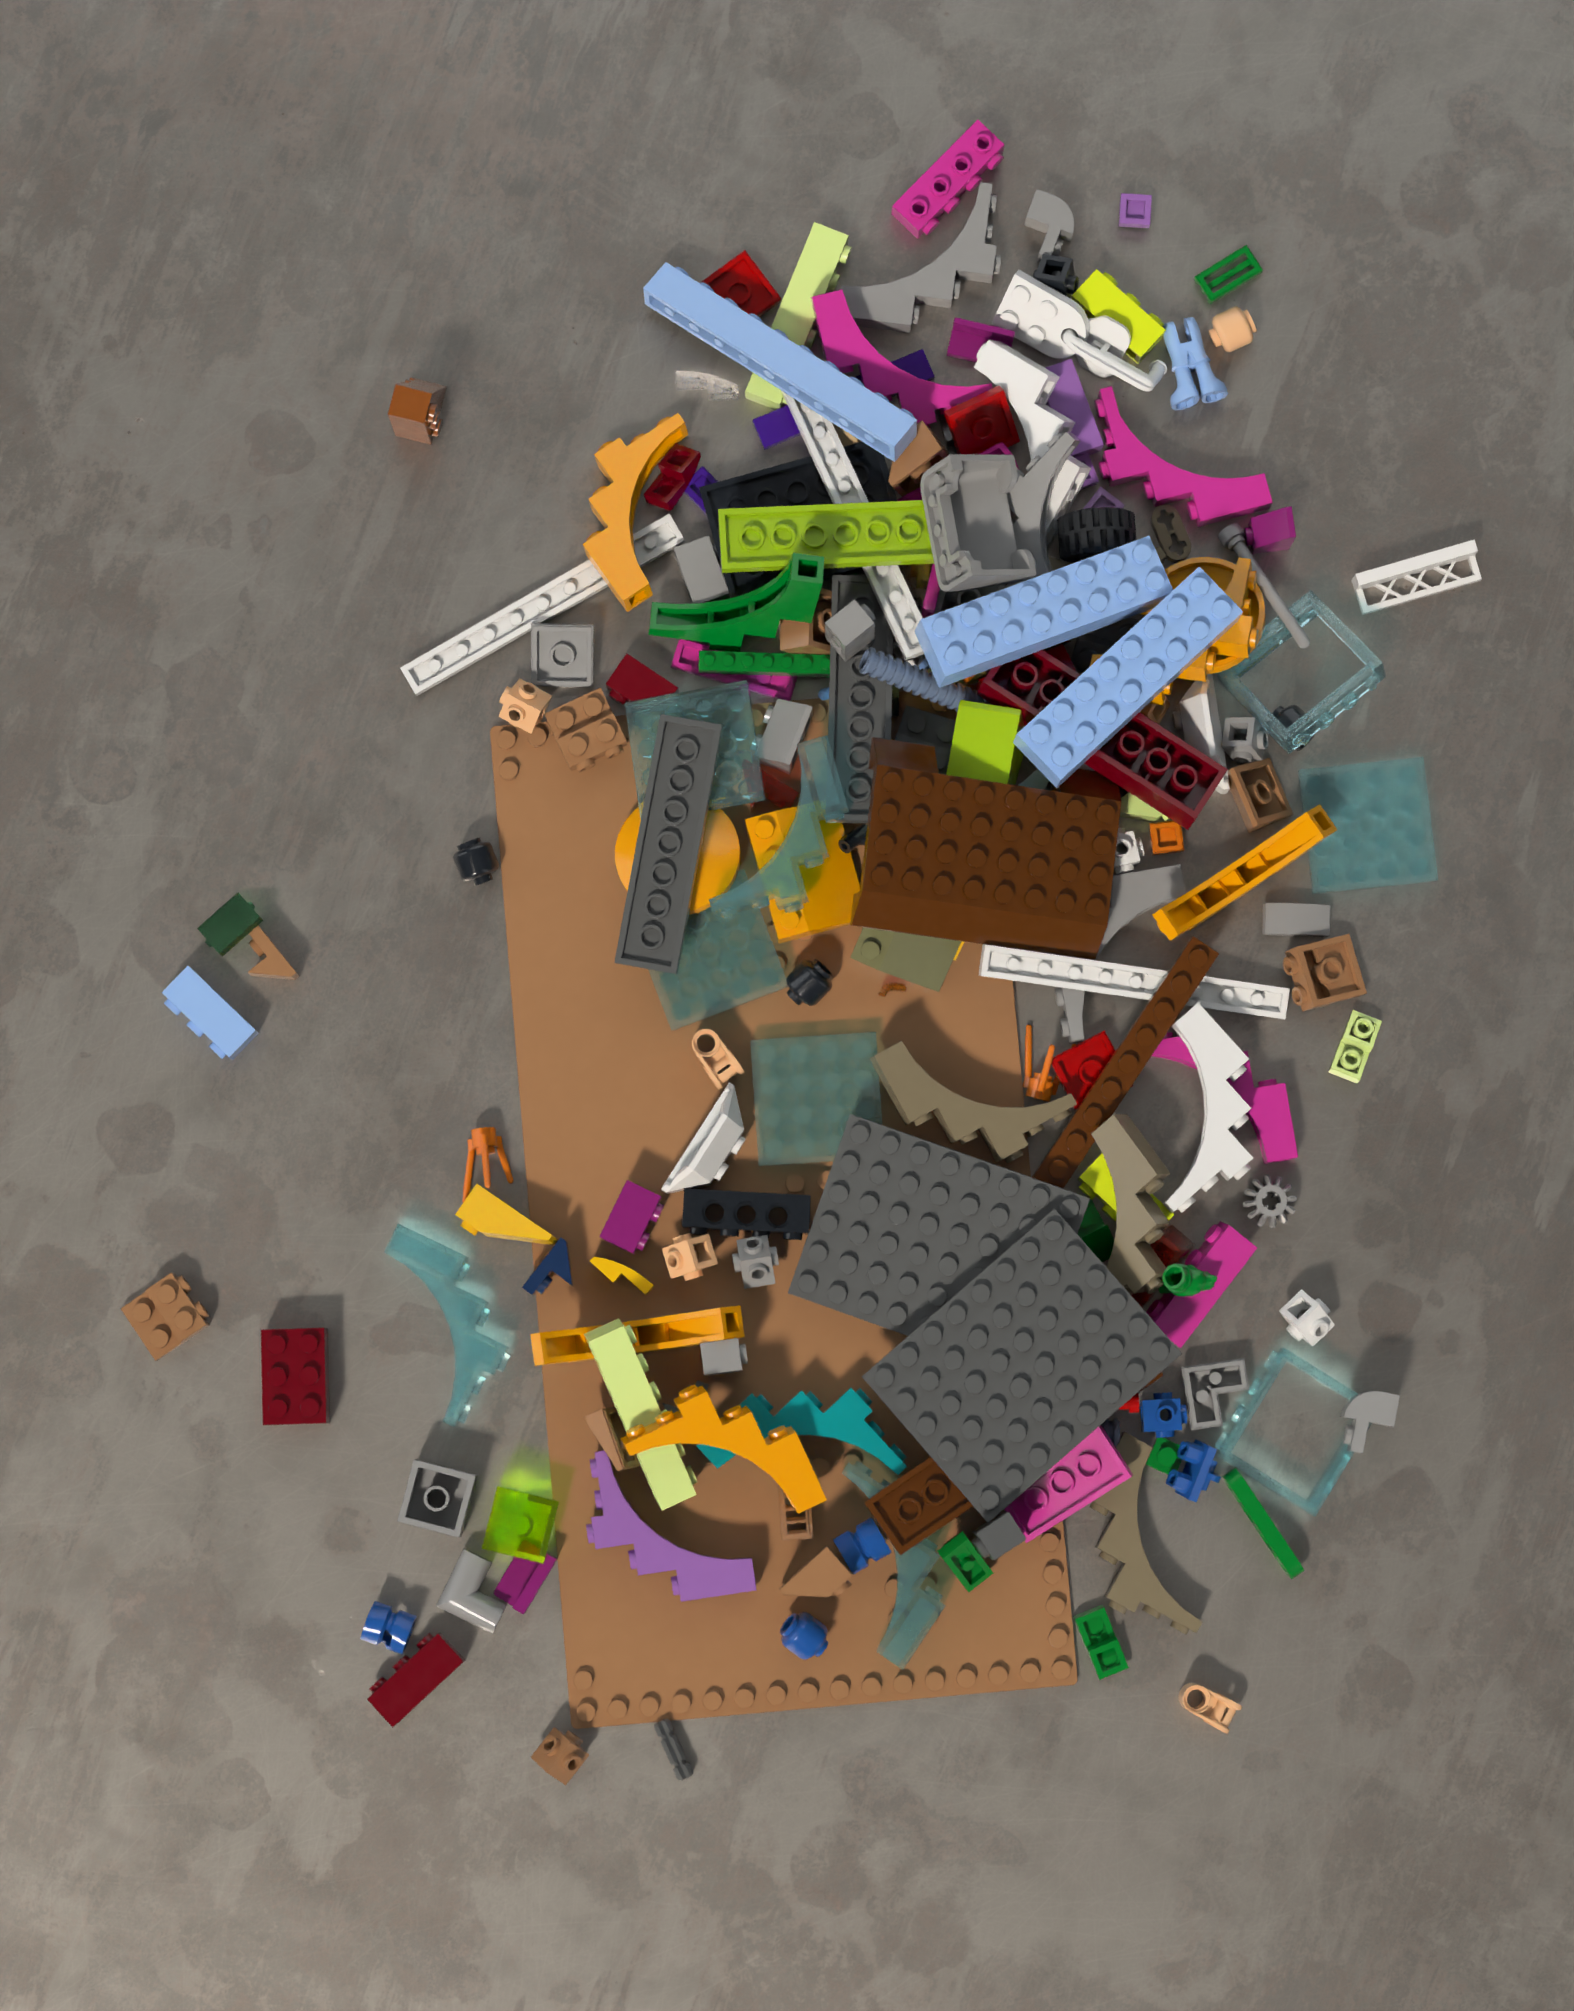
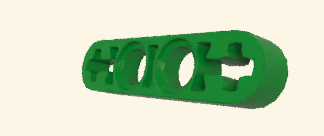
M1233 1468L1224 1474L1222 1478L1286 1575L1292 1580L1304 1572L1301 1563L1240 1472Z

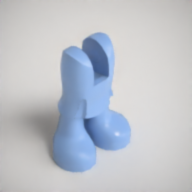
M1194 317L1184 318V328L1188 342L1184 343L1179 341L1174 322L1164 323L1163 328L1166 331L1163 338L1172 362L1171 371L1175 372L1177 388L1170 396L1172 409L1184 410L1198 403L1199 394L1191 372L1195 370L1199 380L1200 397L1203 403H1212L1225 398L1228 395L1227 388L1221 380L1215 377L1209 362L1211 359L1205 352L1201 331Z

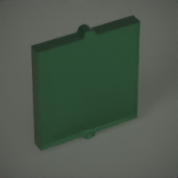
M237 892L197 929L207 939L205 943L209 947L213 946L223 957L256 928L263 919L254 910L255 906L253 903L247 902Z

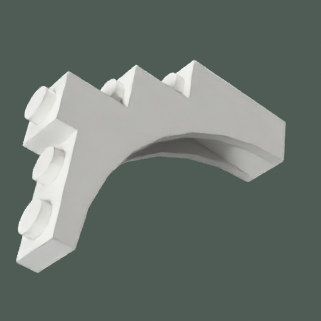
M1199 1003L1172 1026L1187 1046L1198 1070L1203 1090L1204 1123L1201 1142L1191 1168L1180 1186L1163 1203L1170 1213L1175 1212L1177 1209L1183 1213L1196 1201L1192 1195L1200 1188L1206 1192L1219 1180L1216 1176L1218 1172L1226 1181L1233 1176L1236 1180H1239L1251 1169L1248 1162L1253 1159L1250 1153L1228 1130L1232 1127L1236 1131L1249 1119L1246 1113L1251 1107L1226 1081L1227 1078H1230L1234 1082L1247 1070L1243 1064L1249 1058Z

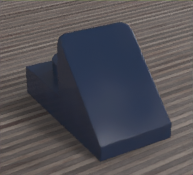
M562 1237L523 1285L522 1288L532 1296L537 1291L540 1294L546 1291L553 1281L550 1277L552 1272H555L573 1286L568 1243Z

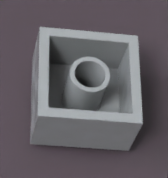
M414 1459L397 1522L458 1538L462 1537L478 1475Z

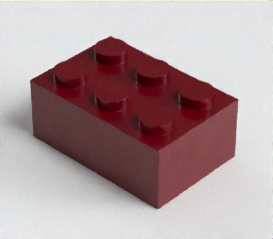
M328 1328L261 1330L263 1425L330 1423Z

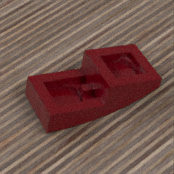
M675 443L658 463L661 473L644 492L643 495L646 502L671 511L685 492L701 458L700 452Z

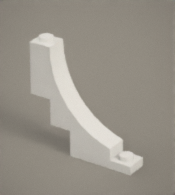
M988 340L987 343L980 347L974 368L987 376L996 386L999 385L1004 390L1007 399L1016 411L1023 426L1031 461L1038 455L1042 458L1050 449L1047 445L1051 439L1060 432L1062 434L1066 431L1071 432L1076 423L1046 405L1060 377L1000 341ZM1071 455L1065 461L1054 483L1049 500L1046 521L1047 549L1050 548L1058 532V518L1069 512L1091 470V467Z

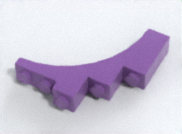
M595 1452V1459H590L592 1478L598 1477L600 1490L594 1491L597 1510L603 1509L604 1514L591 1517L592 1524H586L588 1542L595 1543V1549L634 1544V1550H629L631 1570L637 1569L638 1575L676 1570L677 1576L671 1577L674 1596L680 1595L681 1602L757 1591L752 1558L724 1559L700 1555L681 1548L657 1534L638 1516L625 1498L614 1475L612 1462L606 1452Z

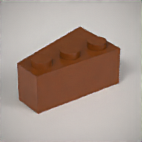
M413 377L409 380L406 379L405 382L397 383L388 410V417L395 436L431 445L433 437H439L443 419H440V411L447 386Z

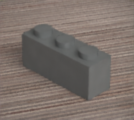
M1002 1511L989 1523L985 1522L972 1532L976 1538L972 1539L971 1542L981 1557L986 1558L988 1556L990 1559L996 1560L1025 1541L1026 1537L1008 1511Z

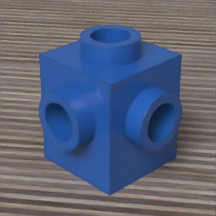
M1172 1392L1153 1393V1400H1140L1141 1432L1155 1431L1156 1438L1175 1437L1174 1430H1182V1424L1187 1423L1186 1404L1181 1405L1180 1398H1172ZM1162 1409L1168 1412L1166 1421L1160 1418V1411Z

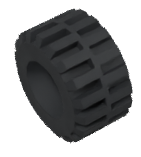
M1098 507L1069 512L1057 520L1060 559L1067 562L1075 563L1137 540L1135 514L1123 508Z

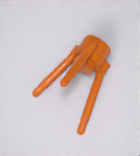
M1030 1024L1026 1025L1025 1077L1022 1087L1027 1088L1025 1096L1050 1102L1051 1095L1056 1096L1060 1083L1057 1076H1055L1053 1082V1077L1048 1076L1055 1046L1051 1044L1048 1048L1042 1073L1034 1072L1032 1078V1026Z
M482 1127L471 1130L472 1139L467 1140L468 1156L462 1202L465 1201L470 1192L475 1150L476 1155L482 1156L483 1177L486 1188L491 1186L489 1155L495 1154V1148L508 1183L512 1184L514 1182L503 1149L502 1136H496L495 1127Z

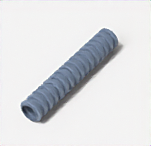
M868 648L860 660V673L864 675L868 673L869 677L872 678L877 676L879 681L883 682L886 680L887 684H895V687L899 689L903 687L904 691L907 692L912 690V694L916 696L920 694L921 698H929L934 703L938 701L939 705H947V708L951 710L955 708L956 712H958L960 700L993 705L977 695L978 690L974 689L972 691L971 687H963L958 682L939 688L932 672L928 674V670L924 668L920 670L919 666H911L907 661L902 663V659H894L890 654L885 656L882 651L876 653L875 648Z

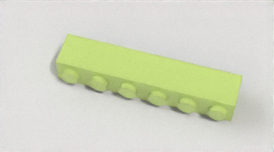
M816 222L812 226L771 326L773 330L779 329L784 332L789 340L799 346L804 345L812 348L818 331L813 330L816 319L811 297L836 290L841 276L837 274L840 263L846 264L852 249L851 246H848L849 235ZM752 373L745 390L746 399L774 410L780 409L783 403L787 404L780 389Z
M618 1318L585 1333L584 1336L625 1430L627 1431L640 1424H643L645 1427L656 1422L655 1417L667 1410L661 1411L657 1401L662 1398L655 1382L649 1383L646 1378L645 1372L649 1371V1367L643 1354L636 1355L632 1344L637 1343V1339L631 1326L627 1325L624 1327ZM681 1443L654 1447L636 1454L655 1500L662 1511L697 1495L693 1485L698 1483L691 1466L685 1467L681 1457L686 1455Z

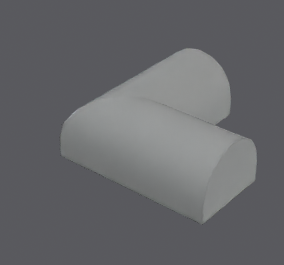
M1244 1358L1181 1367L1191 1430L1223 1426L1218 1394L1249 1390Z
M464 1548L436 1607L493 1634L507 1604L479 1591L492 1562Z

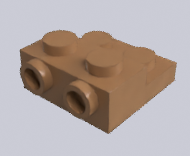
M601 687L544 713L571 771L578 769L579 772L585 771L596 765L594 761L605 755L607 759H610L624 752L623 747L627 745V740Z
M1349 934L1297 946L1285 951L1286 957L1283 960V967L1287 975H1292L1295 985L1292 989V998L1296 1005H1301L1302 1012L1367 994Z
M171 1272L146 1289V1292L121 1308L155 1361H158L210 1326L206 1321V1318L209 1317L207 1310L200 1301L194 1303L188 1294L192 1289L182 1274L177 1277L175 1273Z

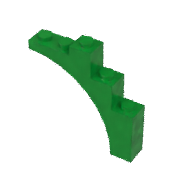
M793 553L788 565L776 578L756 590L737 597L706 603L673 604L652 602L648 635L709 643L710 650L740 652L744 634L775 638L780 619L812 623L823 584L824 557Z

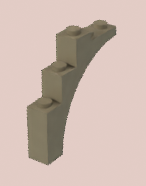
M902 1041L869 1058L905 1125L914 1121L915 1125L918 1126L933 1118L930 1113L933 1111L950 1143L959 1140L961 1145L978 1137L976 1130H979L996 1162L1005 1159L1006 1163H1009L1024 1155L1021 1149L1028 1146V1143L1023 1133H1026L1028 1138L1045 1129L1042 1123L1051 1118L1056 1123L1072 1114L1069 1108L1077 1105L1071 1093L1049 1103L1029 1107H997L974 1102L953 1093L935 1081L914 1060Z
M1113 1114L1091 1134L1106 1160L1113 1180L1117 1203L1115 1239L1106 1268L1131 1296L1133 1293L1147 1292L1151 1294L1163 1285L1162 1277L1166 1267L1149 1244L1156 1242L1163 1236L1162 1230L1170 1222L1150 1195L1163 1187V1180L1171 1173L1128 1114Z
M1122 1432L1116 1449L1133 1473V1476L1094 1500L1090 1505V1508L1104 1516L1108 1512L1113 1513L1095 1546L1101 1550L1099 1557L1113 1565H1116L1118 1560L1122 1562L1105 1594V1597L1111 1600L1108 1606L1125 1615L1127 1610L1135 1613L1141 1602L1145 1604L1142 1609L1143 1611L1157 1619L1160 1618L1161 1614L1172 1620L1170 1626L1187 1635L1189 1630L1197 1633L1202 1621L1183 1609L1163 1588L1150 1567L1141 1543L1137 1521L1138 1491L1143 1469L1153 1447L1126 1432Z

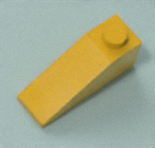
M479 1184L474 1186L455 1214L463 1220L460 1226L474 1236L481 1232L487 1237L555 1245L558 1241L553 1235Z

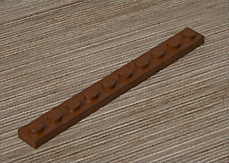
M1191 936L1032 1178L1061 1188L1066 1186L1095 1142L1091 1134L1113 1115L1218 957V952L1194 936Z

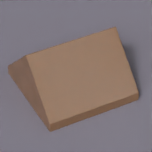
M1270 758L1236 766L1228 770L1230 791L1248 833L1294 815Z

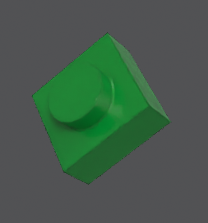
M1163 1437L1156 1438L1145 1465L1167 1475L1172 1469L1178 1470L1182 1459L1177 1457L1180 1445Z

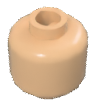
M1237 306L1215 315L1212 319L1213 329L1208 330L1215 347L1221 345L1226 352H1233L1250 344L1253 341V333L1257 332L1248 310L1242 311Z

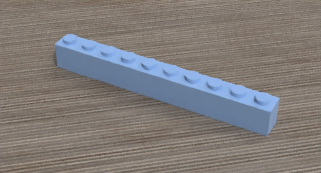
M665 262L644 286L645 305L895 462L917 436V420L911 412L904 408H897L883 394L870 391L864 387L859 379L846 376L832 362H824L819 359L808 347L804 345L799 346L792 342L784 332L779 329L773 330L765 325L757 315L746 313L733 300L729 298L724 299L714 293L709 285L704 282L699 283L695 281L684 269L673 267Z

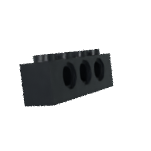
M684 1188L682 1227L689 1228L688 1233L693 1235H705L708 1229L720 1230V1236L739 1237V1231L752 1232V1237L768 1235V1238H771V1233H783V1239L802 1240V1234H809L811 1195ZM713 1204L720 1205L724 1210V1216L718 1222H712L706 1217L707 1208ZM744 1206L752 1207L756 1213L755 1219L748 1224L740 1222L737 1218L739 1209ZM782 1208L786 1211L787 1220L784 1224L774 1225L770 1222L769 1213L772 1209Z

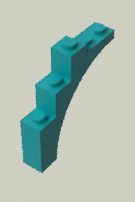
M850 1388L824 1413L819 1410L823 1406L821 1401L811 1391L805 1395L802 1390L775 1416L770 1413L774 1407L762 1394L756 1398L751 1393L740 1404L741 1408L747 1406L751 1410L763 1438L768 1437V1432L776 1427L785 1426L787 1428L791 1426L797 1435L830 1437L858 1446L881 1460L896 1475H899L907 1467L903 1462L907 1458L906 1455L895 1444L889 1447L881 1439L885 1433L873 1420L869 1424L864 1421L873 1411L869 1407L873 1401L860 1388L856 1392ZM696 1445L717 1469L737 1455L729 1450L709 1445Z

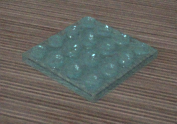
M747 680L625 703L640 819L660 714L724 726L708 811L765 800L753 709Z
M1423 757L1300 769L1298 771L1303 814L1320 804L1338 829L1307 852L1312 894L1427 883L1438 880Z
M744 869L738 871L733 885L717 903L706 910L689 915L678 975L648 969L671 1031L788 987L786 976Z
M876 1032L750 1040L759 1166L832 1162L835 1159L850 1114L882 1124L879 1075L869 1059L877 1054Z

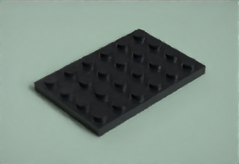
M864 442L844 446V450L868 501H897L894 488L888 482L890 474L884 455ZM811 456L699 487L720 564L718 509L833 504ZM863 567L824 568L823 581L832 579V575H846L863 570ZM782 570L723 574L730 598L764 586L776 578Z

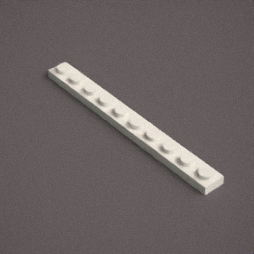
M781 391L833 504L869 502L832 422ZM899 566L863 567L905 661L923 655L924 652L914 632L920 619L923 618Z
M670 513L633 534L635 556L640 568L673 550L674 547L685 543V539ZM587 560L400 667L413 692L418 696L530 632L531 623H546L607 588L608 585L591 561Z
M983 944L978 976L1149 1000L1168 971ZM1204 976L1186 1005L1195 1006L1199 1003L1203 1008L1286 1019L1290 988Z

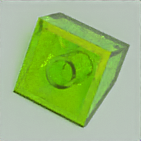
M498 1485L482 1549L544 1564L559 1501Z

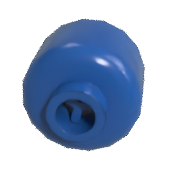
M808 1612L791 1614L780 1629L782 1645L800 1659L807 1660L814 1655L819 1657L828 1646V1641L826 1640L827 1627Z

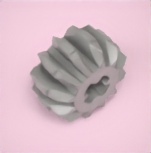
M1264 1175V1187L1259 1180L1254 1179L1252 1185L1257 1192L1252 1189L1244 1191L1245 1195L1253 1198V1200L1243 1202V1207L1253 1206L1254 1208L1247 1217L1252 1219L1257 1214L1260 1215L1257 1221V1226L1259 1227L1264 1225L1266 1218H1268L1270 1228L1276 1227V1217L1282 1224L1288 1222V1219L1283 1211L1288 1214H1294L1296 1211L1293 1207L1287 1205V1202L1297 1200V1196H1286V1192L1292 1189V1185L1288 1184L1280 1188L1283 1179L1280 1176L1275 1179L1272 1185L1270 1175ZM1267 1193L1272 1194L1271 1198L1276 1197L1277 1204L1272 1206V1210L1267 1209L1268 1205L1264 1206L1262 1203V1199L1267 1197Z

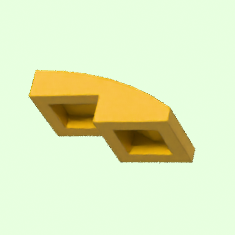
M593 1257L590 1260L613 1283L624 1275L645 1295L654 1287L646 1278L625 1265L600 1257Z

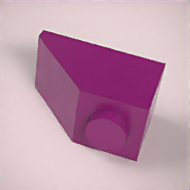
M1292 506L1250 519L1248 527L1244 528V538L1246 539V546H1251L1252 554L1290 549L1296 538Z

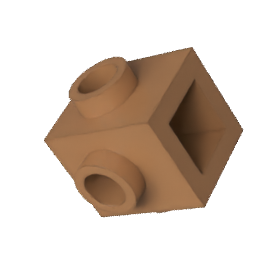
M554 1727L531 1758L546 1773L567 1785L589 1754L580 1746L583 1740L570 1730L564 1734Z

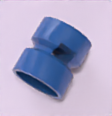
M872 1517L857 1525L855 1533L846 1531L833 1539L853 1575L868 1567L869 1559L878 1561L892 1553Z
M374 1601L366 1619L361 1640L375 1645L383 1642L386 1649L403 1655L417 1616L403 1610L394 1613L392 1606Z

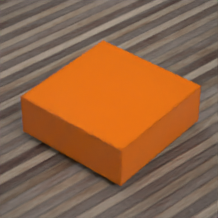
M1174 821L1149 823L1152 856L1184 852L1181 825Z

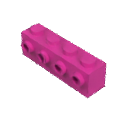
M977 120L892 205L891 214L917 239L923 233L929 235L939 225L940 221L937 219L945 211L950 214L960 204L961 199L959 197L966 190L972 192L982 181L980 176L988 168L992 171L1001 163L1004 158L1002 156L1004 143Z
M1221 1221L1208 1229L1204 1236L1205 1241L1198 1250H1193L1185 1260L1186 1265H1193L1201 1271L1217 1276L1214 1287L1211 1290L1201 1291L1194 1296L1187 1297L1176 1296L1173 1293L1164 1294L1160 1300H1155L1146 1312L1170 1341L1179 1348L1185 1344L1257 1249L1255 1245L1234 1228Z

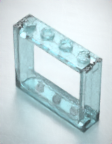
M1312 590L1289 607V610L1300 626L1303 628L1318 616L1366 666L1287 729L1239 680L1240 677L1292 637L1279 616L1264 627L1262 637L1256 648L1250 653L1249 658H1245L1227 670L1216 673L1222 685L1259 721L1288 754L1301 744L1305 746L1311 736L1320 729L1328 728L1336 716L1344 710L1353 708L1361 696L1369 690H1375L1377 684L1386 677L1383 663Z
M1283 1347L1278 1352L1273 1350L1269 1358L1266 1359L1263 1366L1268 1369L1262 1379L1256 1377L1250 1385L1247 1393L1251 1397L1245 1406L1239 1404L1230 1419L1235 1423L1229 1433L1223 1431L1214 1446L1218 1449L1215 1456L1307 1514L1316 1516L1354 1452L1346 1451L1348 1444L1343 1443V1441L1341 1442L1307 1500L1231 1453L1286 1362L1347 1400L1358 1394Z

